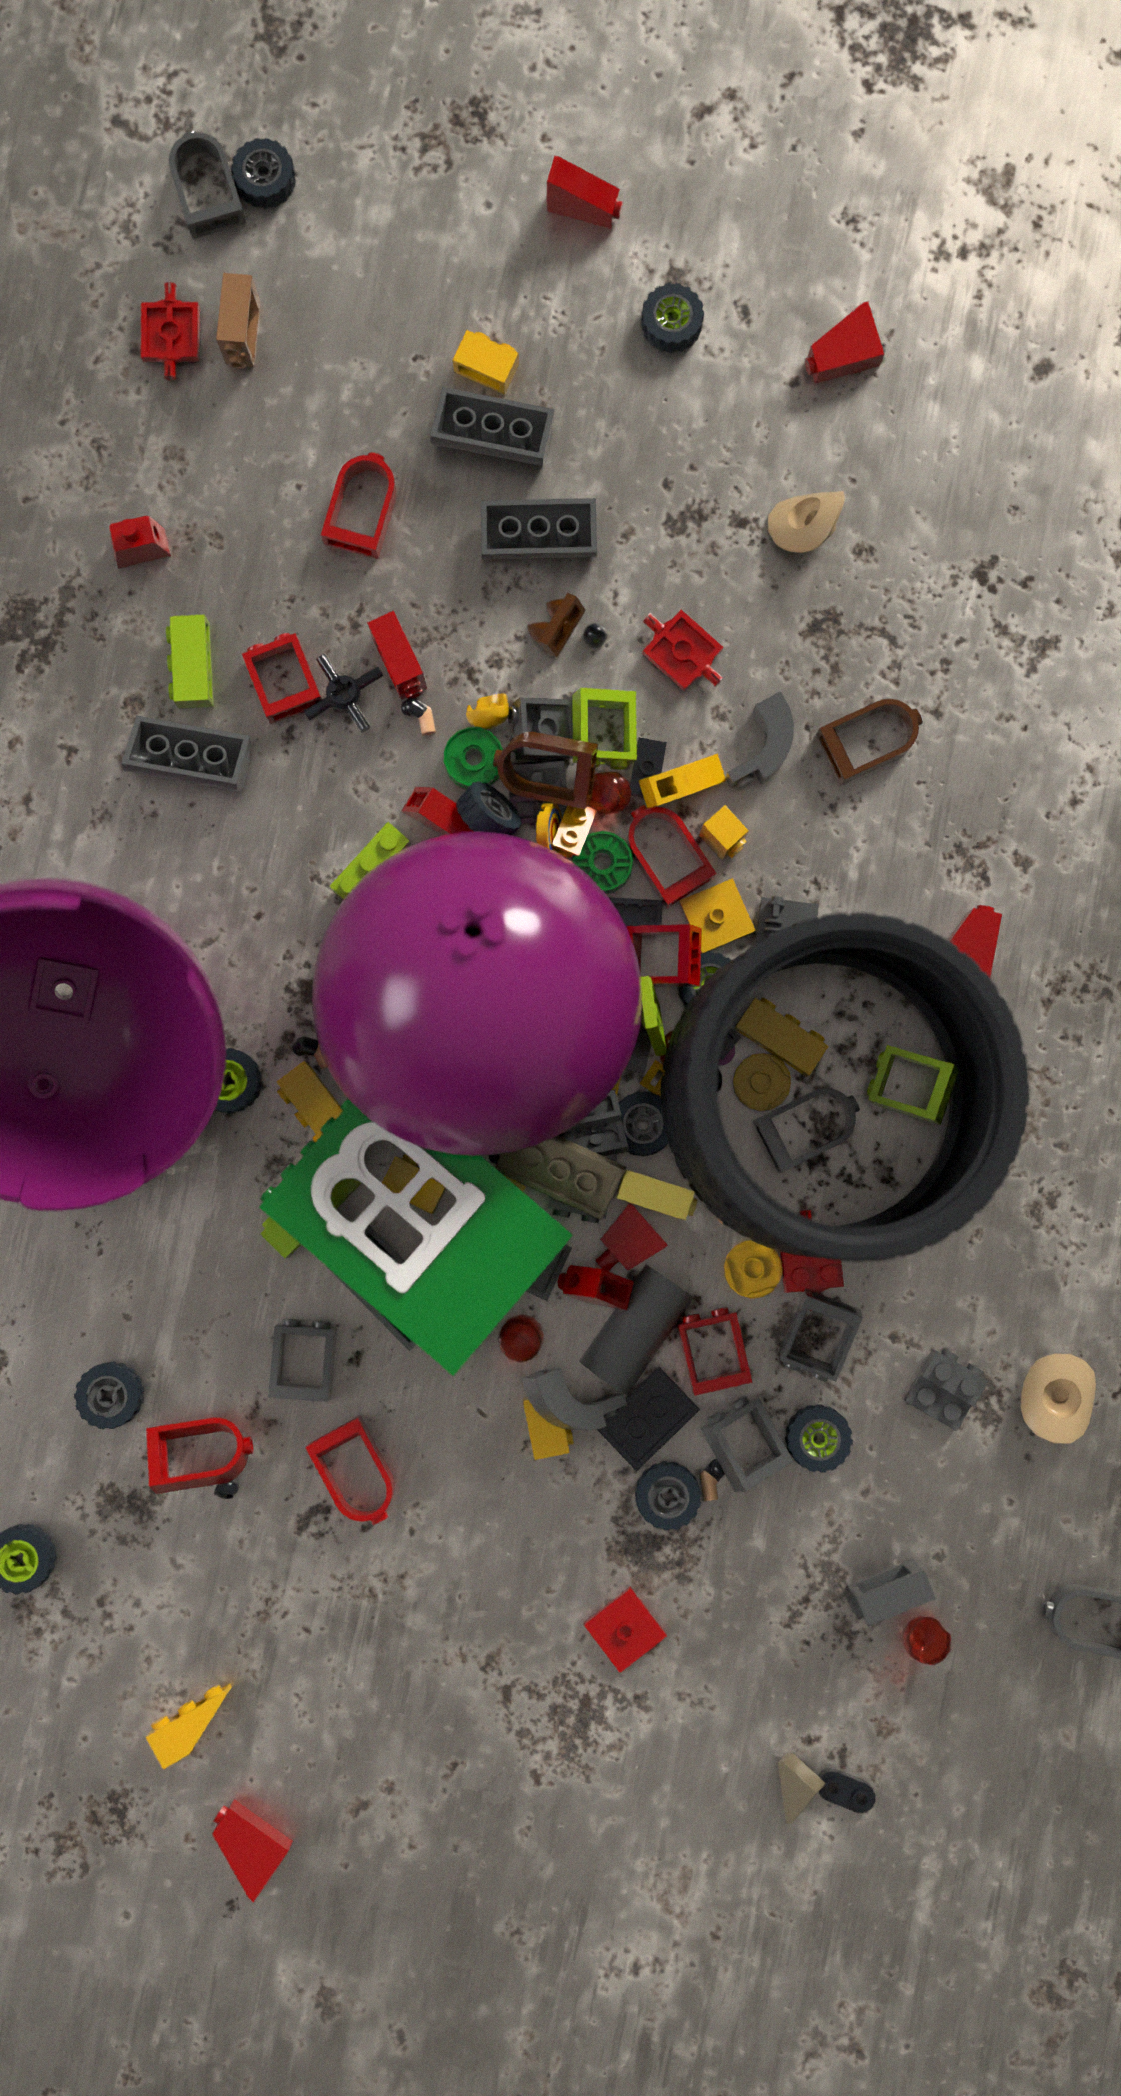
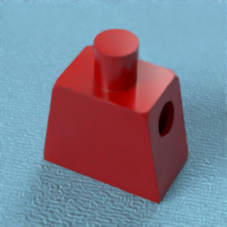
M150 516L124 519L121 522L109 525L118 569L171 556L164 527Z
M629 1203L600 1238L601 1242L608 1249L596 1258L595 1261L602 1269L610 1271L619 1262L629 1271L663 1250L668 1244L638 1210Z
M570 1265L567 1273H561L558 1278V1288L563 1291L564 1295L585 1303L627 1310L633 1287V1281L601 1268ZM601 1284L605 1285V1293L600 1292Z

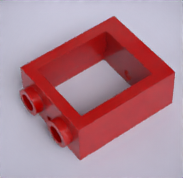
M394 610L367 622L373 642L400 699L421 696L423 690L427 689L424 674Z
M296 633L278 635L274 638L273 642L265 645L262 643L252 645L247 649V652L242 653L260 703L270 724L304 712L305 709L322 700ZM294 648L309 689L269 703L254 663Z
M691 924L626 926L637 955L640 974L642 936L679 935L677 976H649L654 987H700L702 928Z
M728 1307L711 1310L712 1316L700 1318L699 1313L682 1317L683 1322L677 1323L694 1396L753 1383L737 1313L735 1311L729 1312ZM729 1321L740 1370L698 1379L687 1330Z

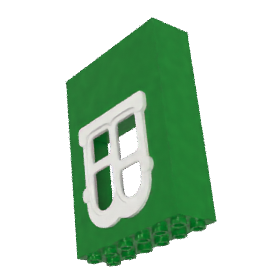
M347 1098L340 1107L343 1112L336 1119L331 1117L320 1129L323 1133L316 1142L310 1140L301 1150L300 1154L303 1157L298 1163L294 1165L291 1162L280 1174L283 1180L276 1188L271 1185L260 1197L262 1203L259 1208L454 1376L566 1245L573 1234L481 1155L449 1154L407 1142L371 1121ZM387 1140L396 1144L420 1166L419 1172L398 1194L391 1192L365 1167V1151L375 1141ZM430 1178L440 1182L457 1199L456 1204L435 1226L427 1223L409 1206L410 1200ZM342 1179H357L375 1194V1199L355 1222L347 1221L334 1209L331 1203V1191L334 1185ZM387 1206L395 1210L417 1229L424 1238L419 1247L403 1264L394 1262L364 1234L366 1227Z

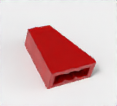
M554 156L547 179V211L612 229L614 219H620L623 209V202L619 201L620 189L559 156Z
M868 301L860 304L811 345L808 357L805 358V366L808 375L813 376L815 384L881 365L885 353Z
M415 787L401 810L406 815L441 835L474 832L462 820L461 815L457 811L456 803L433 787Z
M977 905V908L967 912L948 940L958 947L957 950L961 953L965 952L980 966V969L991 978L1002 913L994 912L995 908L990 906Z
M234 1799L229 1807L223 1805L213 1821L217 1825L212 1835L248 1899L254 1902L288 1853L293 1840Z

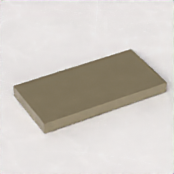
M556 1136L535 1146L518 1151L501 1153L495 1166L503 1175L600 1220L603 1219L626 1170V1166L561 1136Z

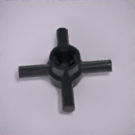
M326 654L319 656L316 661L329 680L326 688V697L305 709V715L310 721L333 707L340 712H349L360 732H366L371 726L358 707L361 699V689L383 677L381 670L377 666L354 680L349 676H339ZM344 688H349L348 695L350 697L344 700L341 695L335 696L336 692L339 693Z

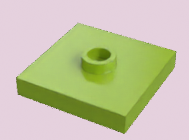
M644 976L641 977L643 1005L641 1022L643 1027H646L655 1055L661 1056L665 1055L667 1050L661 1006L651 977Z

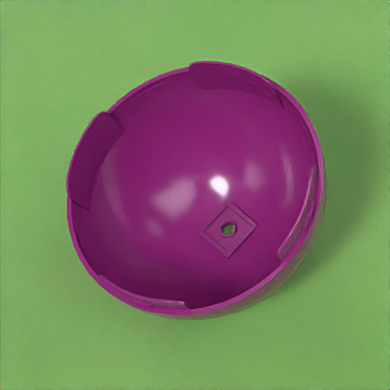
M461 832L442 835L409 846L385 859L370 870L340 904L322 938L315 963L312 982V1010L315 1032L322 1056L340 1089L354 1106L387 1132L415 1145L449 1154L495 1155L518 1151L554 1138L576 1125L607 1097L619 1081L632 1055L641 1023L642 987L638 959L628 929L611 900L588 874L567 858L540 844L501 833ZM471 926H477L483 931L480 937L474 939L467 937L464 932Z
M36 878L1 883L0 1200L17 1203L26 1209L35 1211H67L102 1205L125 1197L165 1172L177 1162L196 1142L208 1124L217 1105L226 1067L225 1034L217 996L205 970L182 937L148 908L127 896L105 887L69 879ZM62 983L68 984L73 992L69 995H61L57 992L56 986ZM38 1069H48L58 1078V1089L49 1098H37L28 1088L30 1075ZM45 1078L40 1079L37 1086L40 1088L46 1087L48 1080Z

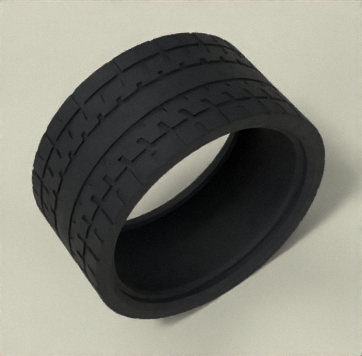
M853 912L850 915H847V913L823 915L820 918L806 919L771 934L724 965L714 976L710 977L695 993V997L689 1001L680 1016L682 1020L676 1024L663 1063L662 1070H665V1073L661 1077V1110L663 1124L667 1126L668 1132L666 1137L670 1150L676 1158L675 1162L684 1179H688L690 1182L688 1184L689 1187L695 1192L694 1194L698 1199L707 1205L706 1208L720 1221L727 1222V1226L762 1246L793 1255L849 1262L882 1261L894 1259L896 1256L903 1257L924 1250V1246L931 1247L948 1238L951 1233L957 1232L974 1218L973 1215L975 1213H980L994 1197L993 1194L996 1190H999L1010 1172L1008 1168L1010 1164H1014L1020 1149L1028 1116L1026 1106H1029V1072L1026 1053H1023L1022 1050L1024 1045L1017 1024H1015L1014 1016L1004 997H1000L998 994L999 990L990 977L980 969V966L965 952L961 953L957 950L958 947L944 937L932 933L933 931L912 922L909 924L905 923V920L887 915L879 916L874 913ZM831 964L849 967L877 977L894 987L920 1011L929 1023L943 1051L945 1061L954 1064L959 1069L950 1096L951 1105L945 1138L931 1168L918 1185L898 1203L882 1213L851 1224L830 1226L812 1221L792 1212L767 1195L752 1180L737 1159L724 1131L717 1096L719 1058L732 1020L750 993L764 979L779 970L801 965Z

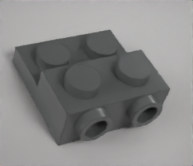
M525 697L517 699L509 707L508 722L514 726V735H511L510 741L515 736L524 732H538L573 739L572 699ZM519 747L512 750V752H515L516 760L573 759V756L528 747Z
M944 1348L941 1353L932 1349L904 1401L953 1430L958 1431L971 1406L975 1407L989 1381L982 1378L985 1372L969 1363L965 1368L957 1363L959 1357Z

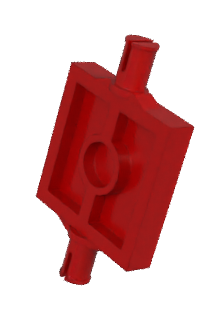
M166 282L164 284L165 299L157 302H141V359L143 362L164 363V379L170 381L171 377L173 381L176 380V363L200 362V306L198 302L177 300V285L173 282H170L169 285V282Z
M682 609L664 624L659 622L651 613L644 619L643 623L655 634L653 640L642 651V654L684 692L695 680L702 676L712 683L714 687L722 681L723 677L714 671L711 665L713 660L723 651L724 647Z
M812 1210L799 1211L800 1216L812 1220ZM780 1252L784 1293L804 1292L806 1288L820 1294V1292L829 1288L844 1287L841 1261Z

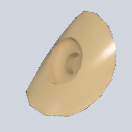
M844 491L795 496L777 503L768 515V532L775 544L786 551L797 553L809 552L822 545L836 530V523L845 501Z
M1055 1353L1038 1359L1029 1369L1021 1392V1411L1024 1422L1037 1436L1052 1443H1073L1084 1435L1090 1422L1096 1388L1094 1371L1087 1362L1072 1354Z

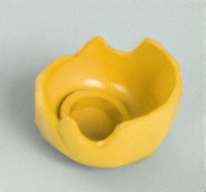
M499 693L481 697L477 700L475 710L468 705L466 711L467 721L472 726L483 729H494L504 723L509 715L507 694Z

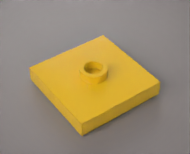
M733 878L679 900L688 924L702 928V954L756 931Z

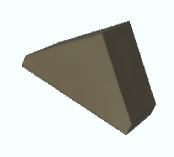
M787 1753L778 1761L785 1820L786 1824H792L822 1789L825 1782L794 1753Z

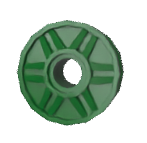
M467 727L457 731L449 738L444 749V766L448 777L456 786L467 790L473 782L476 783L478 781L492 786L499 780L498 769L493 766V760L496 750H503L497 737L492 732L481 727ZM477 753L482 757V760L478 765H470L466 762L467 756Z
M606 831L590 833L585 839L579 857L573 855L572 862L588 874L605 894L615 893L624 887L631 876L633 866L631 849L625 840L615 833ZM606 857L610 860L611 865L605 870H600L594 865L597 858Z

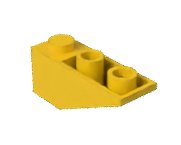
M717 753L647 777L638 782L646 806L651 808L725 782L726 778Z
M230 1683L222 1688L219 1684L210 1688L203 1694L204 1699L197 1703L190 1700L177 1709V1715L170 1719L165 1715L151 1724L152 1729L145 1738L162 1769L169 1767L191 1753L232 1688Z

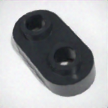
M826 1768L818 1774V1777L825 1782V1785L819 1791L820 1796L824 1800L856 1813H866L874 1806L876 1800L875 1792L867 1781L835 1768ZM832 1782L838 1784L837 1789L834 1791L827 1789L828 1785ZM858 1794L866 1795L863 1802L856 1801Z

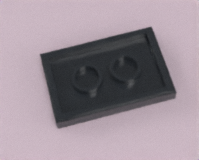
M658 1366L626 1397L627 1405L618 1408V1414L604 1418L607 1427L597 1429V1431L637 1472L700 1411V1408Z

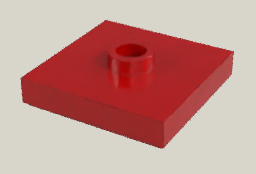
M631 1586L583 1623L619 1673L667 1637L666 1632Z

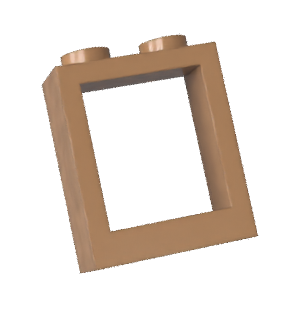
M223 273L216 341L226 365L236 369H244L246 366L254 367L261 301L252 275Z

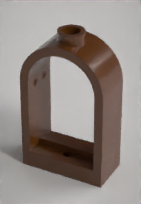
M882 699L820 727L816 736L841 786L904 756L916 741L919 725L923 722L916 708L912 709L906 703L897 699ZM878 712H891L898 715L907 727L908 737L906 744L854 769L836 731Z
M524 732L515 736L504 750H496L493 766L497 767L500 780L504 786L518 796L586 809L592 799L599 744L538 732ZM519 747H528L578 757L574 790L528 781L522 778L512 766V750Z

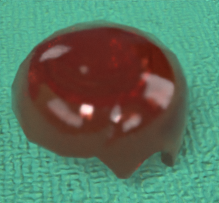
M603 771L596 773L592 799L587 806L597 810L596 814L600 815L622 812L629 804L631 797V788L628 780L618 772Z
M524 1314L507 1319L498 1337L500 1351L509 1360L518 1363L532 1360L538 1354L544 1341L541 1324L534 1317Z
M918 1615L909 1621L903 1631V1646L910 1657L922 1664L936 1665L944 1661L951 1650V1634L944 1629L939 1620L932 1616Z

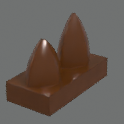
M568 592L564 598L546 603L548 614L552 618L550 622H536L527 625L529 634L535 642L540 644L548 655L555 658L559 656L586 611L577 596Z

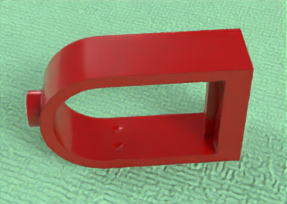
M369 452L368 455H361L350 459L341 468L321 532L324 545L379 560L397 497L393 473L384 462L385 458L382 455ZM367 471L382 475L389 483L374 537L335 527L348 483L355 475Z
M642 805L631 813L633 821L629 828L627 844L631 849L634 861L659 899L663 900V905L666 909L715 878L716 871L684 822L675 812L663 807L647 808L646 805ZM649 819H663L672 824L700 866L666 889H664L639 851L634 839V833L638 826Z
M361 1415L312 1441L305 1447L336 1507L345 1517L359 1522L371 1521L372 1525H376L389 1517L386 1509L394 1496V1478ZM359 1435L386 1485L385 1501L379 1507L369 1511L355 1509L347 1503L322 1457Z
M214 1417L146 1428L149 1487L156 1494L227 1483L235 1479L244 1470L249 1455L254 1453L252 1437H244L235 1424L224 1418ZM215 1432H228L236 1437V1453L226 1466L218 1470L169 1477L167 1440Z

